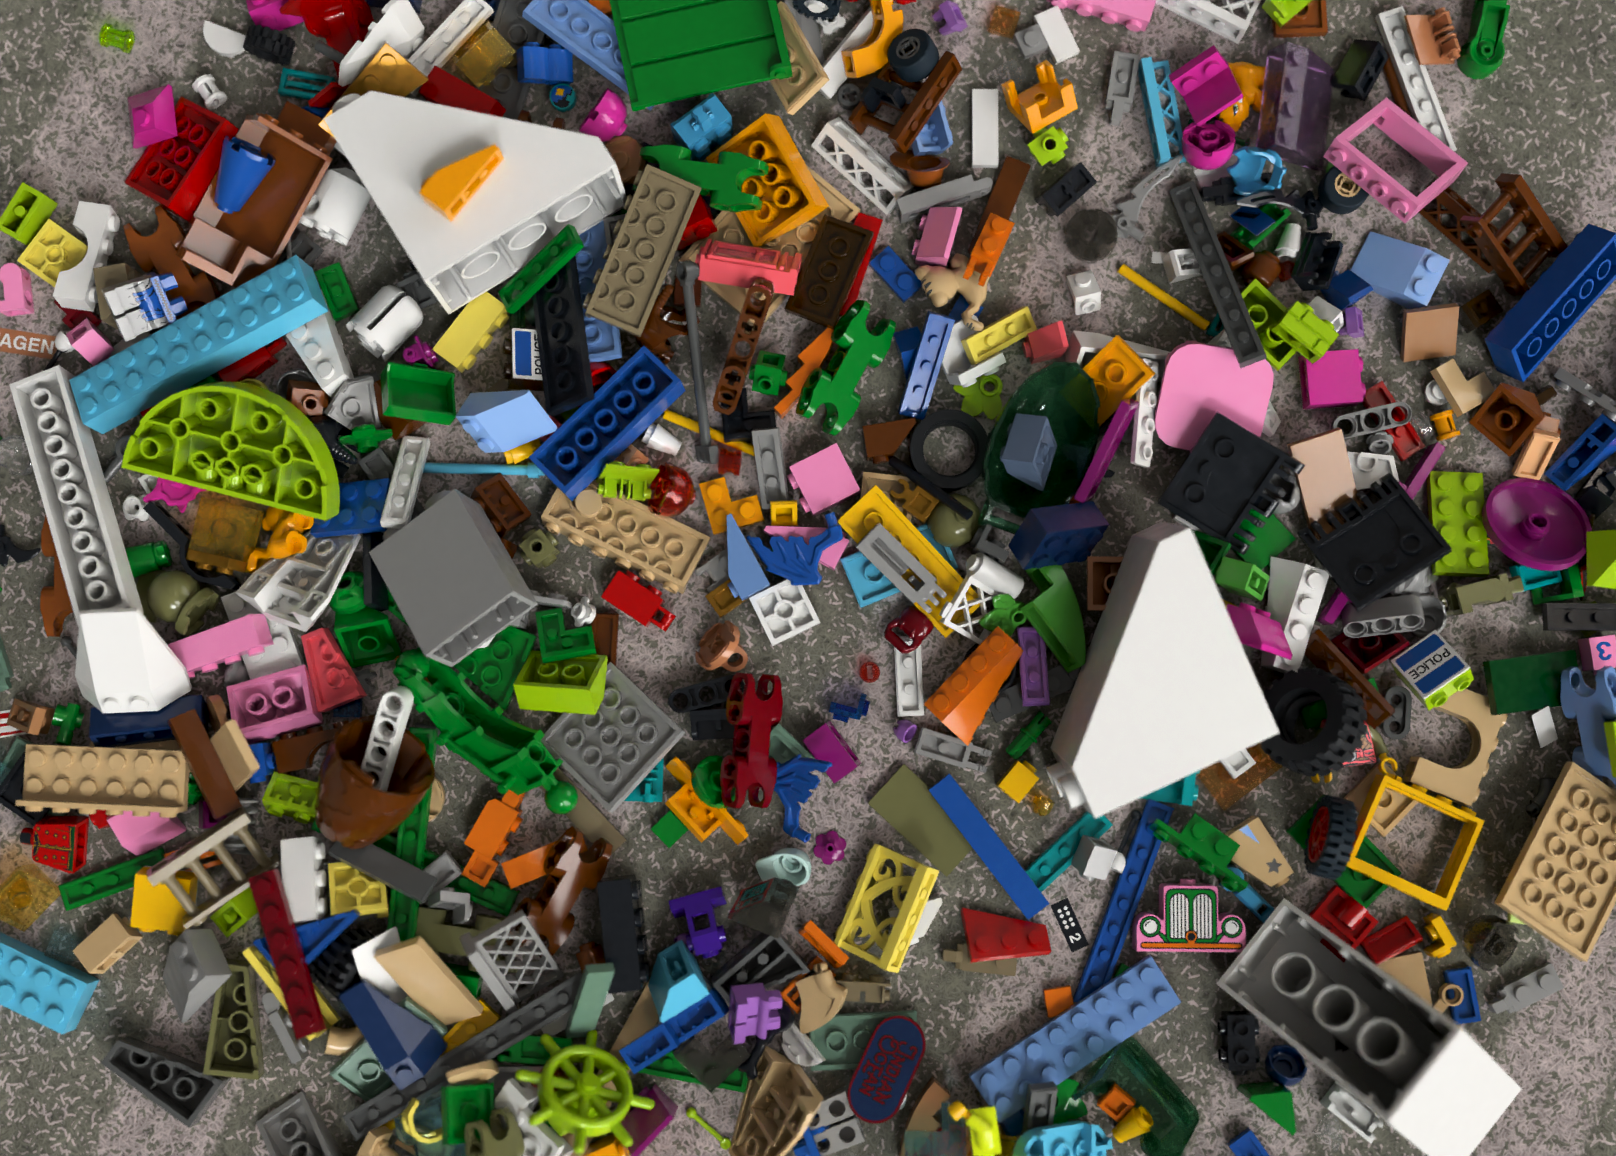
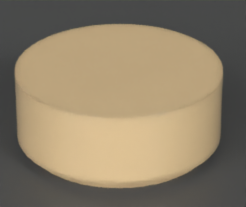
M594 490L580 492L575 500L577 512L586 518L597 516L602 509L601 496Z

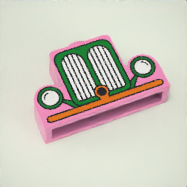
M1181 878L1180 883H1161L1159 885V917L1150 912H1140L1134 917L1132 922V948L1136 951L1242 952L1246 947V928L1243 920L1227 912L1218 915V888L1211 884H1196V879Z

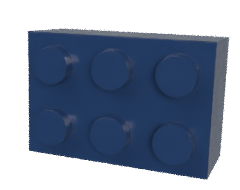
M1094 501L1030 509L1008 546L1024 570L1031 568L1039 569L1051 565H1063L1071 562H1083L1087 560V556H1091L1092 550L1103 538V534L1110 524Z

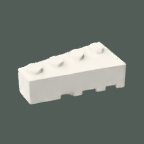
M321 290L329 311L287 333L286 336L322 390L333 399L343 382L354 379V376L343 350V342L335 325L336 321L333 319Z

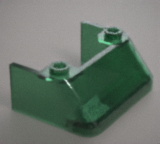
M1129 1037L1109 1050L1086 1071L1071 1097L1077 1100L1090 1091L1097 1096H1101L1116 1083L1136 1100L1134 1107L1143 1106L1152 1116L1154 1125L1150 1127L1149 1132L1140 1135L1142 1151L1147 1156H1182L1199 1122V1113L1195 1105L1136 1039Z

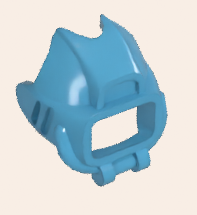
M1245 146L1232 152V154L1237 156L1238 161L1228 167L1227 172L1236 184L1233 190L1234 193L1250 195L1261 191L1274 190V188H1281V180L1283 175L1286 174L1287 168L1282 166L1281 157L1276 151ZM1266 159L1274 164L1273 174L1268 184L1260 179Z

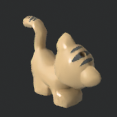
M958 253L952 257L948 268L941 265L919 266L915 270V275L921 280L922 289L927 297L931 299L935 307H942L948 300L953 298L956 292H959L966 299L967 303L970 304L961 314L963 324L971 330L982 331L984 324L973 320L972 316L979 311L981 304L986 300L987 283L990 277L987 278L984 287L978 285L981 273L974 271L968 280L963 278L969 259L965 255Z

